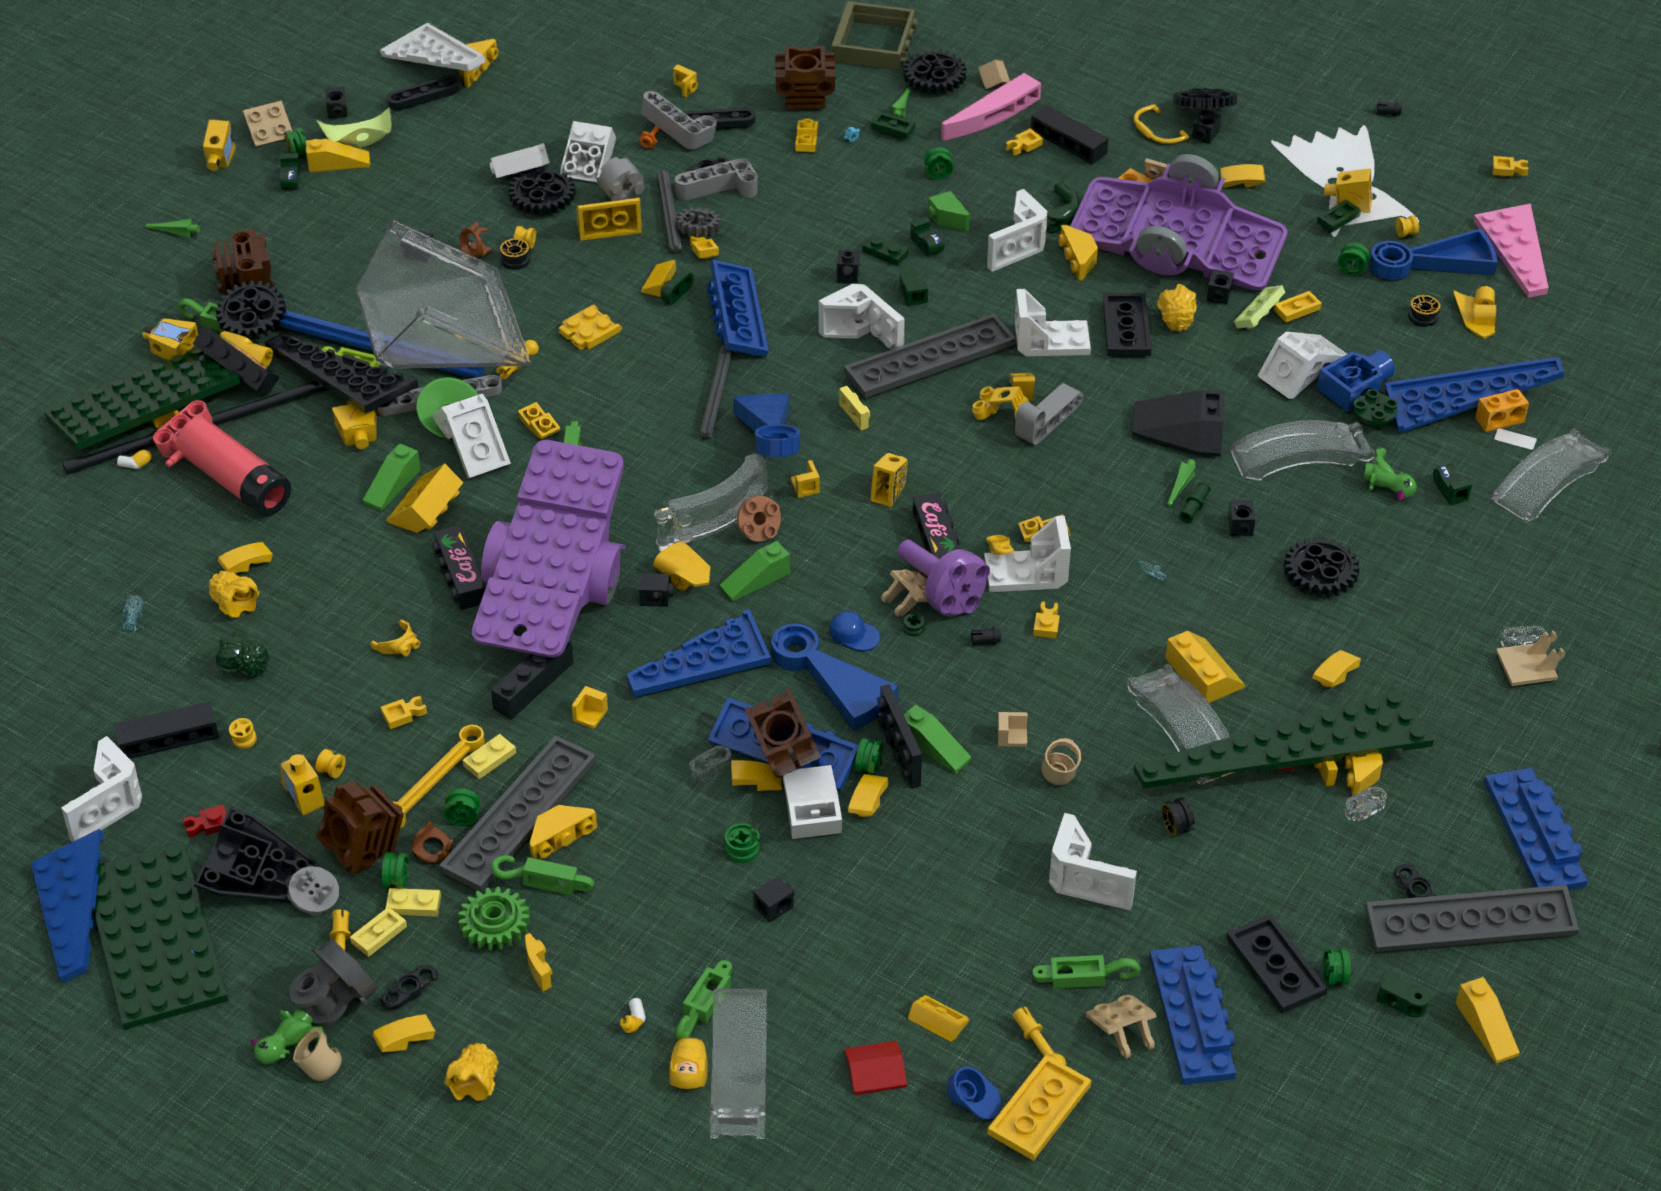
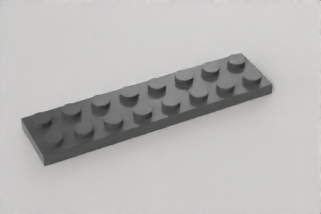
M994 313L844 366V373L861 395L867 398L1016 345V337Z
M555 735L439 865L440 872L482 892L495 878L491 871L492 861L498 856L509 855L513 857L532 835L537 816L554 808L565 798L596 762V754ZM502 862L499 865V869L502 870L508 862Z
M1567 885L1372 901L1365 904L1375 952L1577 935L1579 932Z

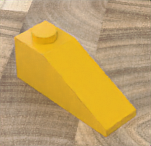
M328 139L306 141L309 172L370 167L369 151Z
M1481 977L1461 984L1456 1005L1495 1064L1519 1056L1520 1052L1498 998L1485 978Z

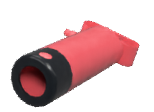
M201 400L191 402L154 434L153 440L160 454L165 458H169L165 462L168 467L176 464L184 457L260 515H274L286 505L290 498L292 488L291 482L287 477L213 424L212 416L206 404Z

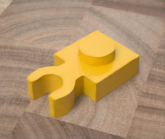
M1028 129L1016 135L1015 140H1009L1006 143V150L1013 149L1012 155L1014 156L1020 154L1023 149L1029 152L1043 145V138L1033 130Z
M1493 156V175L1513 176L1514 173H1517L1518 175L1526 176L1528 174L1527 160L1514 161L1513 157Z
M693 235L690 236V245H692V250L698 258L708 259L711 256L719 255V247L712 239L706 240V237L700 235V238H696Z
M1042 601L1040 613H1036L1033 636L1057 639L1060 615H1057V603H1054L1052 609H1047L1045 602Z
M421 696L412 698L408 703L401 699L380 707L381 714L389 729L413 722L412 716H423L427 713L426 705H422Z

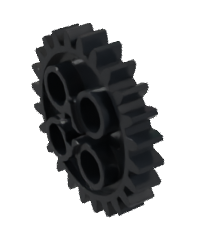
M932 49L931 53H928L924 50V54L916 52V56L911 55L910 59H906L903 77H905V82H908V86H913V90L920 89V93L928 91L929 95L931 92H935L938 95L941 91L946 94V90L953 92V88L959 89V85L964 84V80H966L965 62H961V58H956V54L950 56L949 51L942 53V50H939L937 53Z
M1194 88L1173 93V104L1178 107L1184 106L1186 109L1217 110L1237 105V94L1232 91L1226 92L1224 89Z
M542 167L541 171H538L537 168H534V172L526 170V174L519 173V178L514 177V182H510V201L513 206H517L518 211L523 209L524 214L531 211L532 216L536 212L540 216L545 212L551 215V211L558 213L559 208L565 210V205H571V201H574V196H576L575 184L572 181V177H567V173L561 174L560 170L553 172V168H550L547 171L545 167Z
M251 280L250 285L242 282V287L239 288L237 285H234V291L227 289L228 296L221 295L222 301L217 302L218 308L215 311L220 329L243 337L246 336L250 341L252 336L259 340L260 334L267 337L268 330L275 332L274 325L281 326L280 320L285 319V300L282 297V293L277 291V287L271 288L270 283L263 286L262 281H259L257 285L254 284L253 280Z
M1313 537V542L1305 538L1304 544L1297 541L1296 547L1291 546L1290 551L1286 552L1283 567L1285 568L1284 574L1288 575L1287 581H1293V587L1300 586V592L1309 590V596L1315 592L1318 598L1321 597L1322 593H1325L1330 598L1331 593H1334L1336 596H1339L1340 591L1347 593L1348 588H1353L1354 583H1357L1360 571L1359 560L1355 559V553L1350 554V547L1343 549L1342 542L1336 545L1334 544L1335 539L1326 542L1325 537L1321 541Z

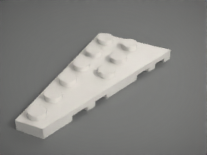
M429 23L424 24L380 50L382 57L465 71L475 70L486 62L481 53Z

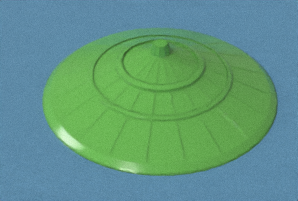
M445 377L433 380L421 390L416 405L418 417L425 428L431 433L447 438L435 423L432 414L441 407L477 396L478 393L471 385L457 378Z

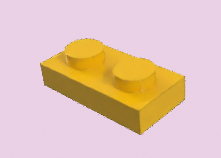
M1308 291L1276 303L1274 311L1287 323L1321 310L1322 303Z

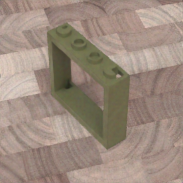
M847 1L832 43V53H834L835 62L900 70L902 63L906 62L907 52H909L911 41L914 38V29H917L918 20L915 19V10ZM853 22L905 28L898 51L845 45Z

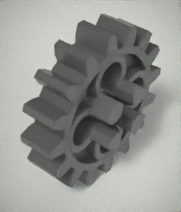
M690 207L689 211L683 209V213L678 212L676 226L677 230H681L682 234L688 233L689 237L695 235L696 238L700 235L707 237V234L713 236L714 232H719L721 219L720 215L716 214V211L709 212L708 208L701 210V207L697 209Z

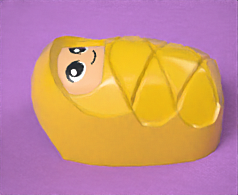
M696 1038L680 1039L676 1043L671 1056L669 1068L670 1086L681 1089L704 1087L708 1076V1060L704 1043Z

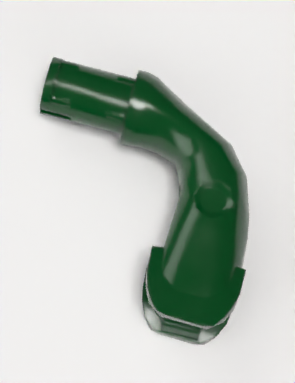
M1062 181L1055 184L1054 192L1063 198V202L1066 205L1046 209L1048 218L1046 230L1049 233L1058 232L1061 230V225L1072 223L1080 206L1078 193L1067 187Z

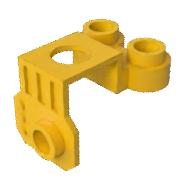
M989 386L980 391L981 400L973 404L972 412L977 420H983L991 414H996L1002 402H1011L1015 410L1016 419L1019 406L1023 402L1029 403L1027 397L1023 396L1020 386L996 389ZM1003 392H1010L1007 397L1002 398L1001 396Z

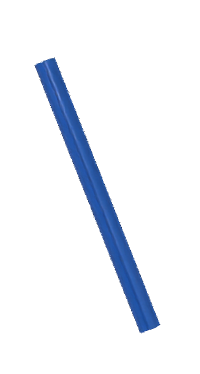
M287 310L284 313L285 319L280 320L281 326H277L467 378L482 377L485 370V363Z

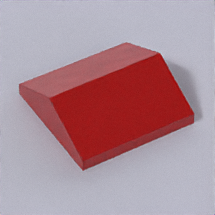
M897 1041L844 1049L854 1095L907 1087L903 1057Z

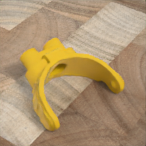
M400 620V627L406 631L402 637L387 642L377 643L371 641L370 646L372 649L383 654L396 653L408 656L411 649H417L421 642L417 639L416 634L412 632L409 623Z

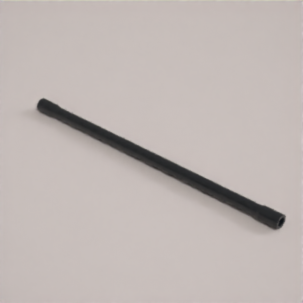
M314 381L212 414V423L217 425L328 389ZM155 433L89 455L63 461L65 473L70 474L85 469L88 466L119 457L120 455L156 445L153 440Z

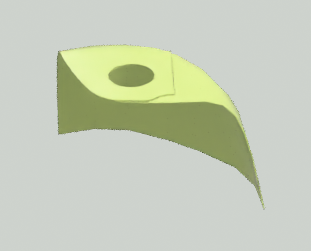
M390 108L373 119L353 124L334 126L317 120L329 140L355 148L372 145L383 139L391 131Z

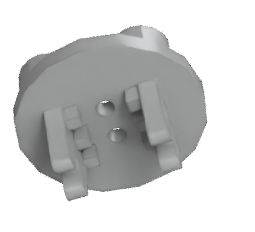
M309 866L293 874L288 884L287 897L299 910L317 917L335 905L339 897V885L336 878L329 871L321 867Z

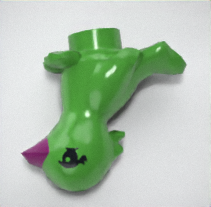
M1384 448L1376 449L1374 464L1366 463L1364 481H1370L1369 491L1372 492L1374 486L1390 488L1397 495L1399 502L1403 501L1404 498L1413 496L1417 489L1414 478L1402 471L1400 474H1395L1391 466L1384 460L1386 450Z
M281 1010L279 1015L282 1023L274 1034L264 1038L251 1039L255 1058L262 1064H274L290 1053L285 1049L286 1047L297 1046L299 1041L314 1028H318L323 1032L322 1027H312L313 1019L304 1011L295 1010L291 1015L288 1011ZM319 1037L314 1038L312 1041L318 1042Z

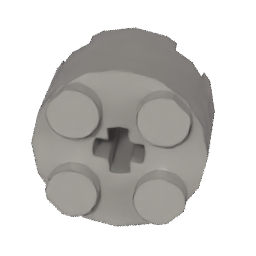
M614 157L608 160L601 167L602 173L600 177L596 179L597 185L612 201L633 199L645 189L643 175L627 157L623 159Z

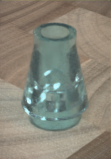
M129 595L122 602L124 630L131 632L137 630V625L146 608L142 597Z

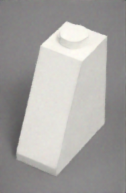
M543 143L491 158L490 169L492 174H496V178L548 164L549 159L545 145Z

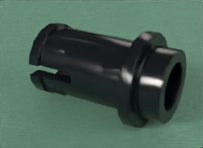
M1378 101L1376 113L1394 114L1397 117V115H1401L1402 103H1398V101Z
M992 626V629L971 630L972 645L986 643L996 645L1000 643V628L996 629L995 626Z

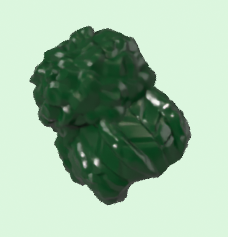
M240 631L233 632V637H221L219 641L220 650L216 655V665L221 671L225 673H238L239 675L253 678L265 672L269 655L262 643L257 640L250 641L249 637Z

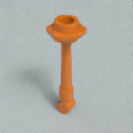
M655 126L651 133L644 131L638 138L642 147L653 149L654 145L657 144L655 135L660 130L658 126Z

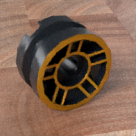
M515 238L506 240L501 244V263L504 267L511 270H519L528 266L530 254L529 244L526 241Z
M1429 295L1414 297L1410 303L1409 320H1413L1415 322L1414 325L1419 327H1426L1429 324L1430 326L1435 325L1440 312L1439 301Z
M1184 797L1177 798L1174 802H1164L1161 805L1164 825L1172 836L1180 835L1182 831L1189 832L1194 829L1193 826L1191 827V825L1195 824L1193 811L1189 812L1187 807L1190 805Z

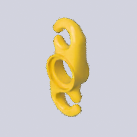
M992 535L986 538L990 552L995 555H1008L1014 552V548L1010 546V538L1004 535Z

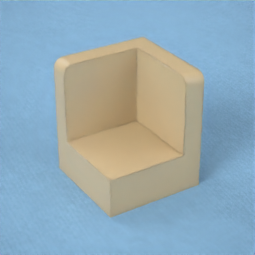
M993 60L978 67L986 89L1010 82L1003 61Z
M998 712V746H1027L1028 714L1026 712Z

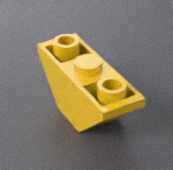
M495 39L466 44L481 53L486 62L475 70L465 71L458 69L465 87H470L492 61L497 58L498 49Z
M1061 225V234L1058 235L1059 245L1064 248L1065 258L1070 261L1072 272L1076 274L1079 281L1083 280L1097 263L1098 247L1091 234L1067 225Z
M1379 751L1366 753L1364 757L1356 758L1355 755L1344 757V767L1349 769V773H1347V787L1351 788L1352 798L1359 797L1380 779L1383 761L1382 754Z
M557 805L537 816L530 840L531 858L539 860L546 858L556 850L568 846L576 839L588 835L597 829L596 812L594 809Z

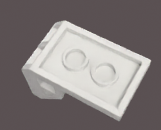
M1025 189L1017 191L1013 219L1015 224L989 235L987 268L991 272L1044 250L1047 210Z
M851 284L819 300V334L822 337L857 339L871 332L887 348L894 349L904 345L905 318L866 285Z
M1016 289L1014 322L1019 352L1025 356L1090 355L1091 347L1087 320L1046 321L1045 308L1026 289Z
M1285 332L1277 339L1258 377L1288 399H1294L1317 378L1324 364L1332 363L1347 355V353L1321 335Z
M483 394L441 407L432 414L435 423L448 440L453 438L468 479L511 464L488 400Z
M1055 516L1031 537L1029 551H1014L1008 555L984 553V563L990 567V574L987 578L989 592L1058 589L1067 583L1071 547L1065 516Z
M107 736L98 741L93 770L95 778L100 785L61 807L69 838L72 842L98 829L106 828L140 807L142 793L135 765Z
M1064 813L1051 854L1050 885L1056 893L1131 911L1137 871L1106 864L1101 861L1089 860L1092 843L1075 815Z

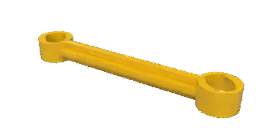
M477 725L463 727L459 733L460 741L398 802H393L404 813L400 828L406 823V813L468 752L473 753L485 744L484 732L481 727ZM471 736L478 737L475 741L466 740V738Z

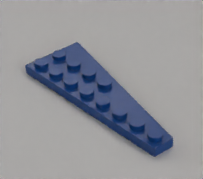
M1553 357L1386 382L1385 391L1388 397L1398 402L1397 415L1394 420L1398 433L1476 408L1480 398L1516 389L1523 392L1564 378V369L1560 358Z

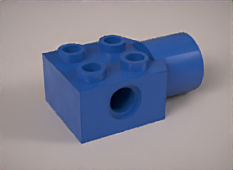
M1377 350L1368 356L1350 352L1320 369L1317 389L1345 411L1349 412L1353 410L1355 399L1366 393L1367 390L1375 389L1380 392L1381 383L1394 375V363L1390 356L1382 350Z

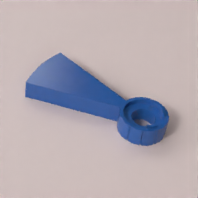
M1480 228L1411 249L1396 241L1379 242L1372 248L1369 268L1372 273L1382 279L1400 280L1408 276L1411 269L1495 275L1498 262L1491 241ZM1385 257H1392V258H1396L1397 260H1396V261H1392V260L1386 259Z
M759 394L733 397L734 415L755 431V451L758 454L769 457H786L799 452L800 431L796 427L785 425L790 411V394Z
M798 623L787 624L774 632L771 640V655L774 662L781 668L790 671L807 669L853 731L877 718V713L880 712L877 704V697H880V686L890 684L896 699H898V685L820 652L818 635L809 626ZM791 645H799L804 647V650L794 653L786 650V648Z

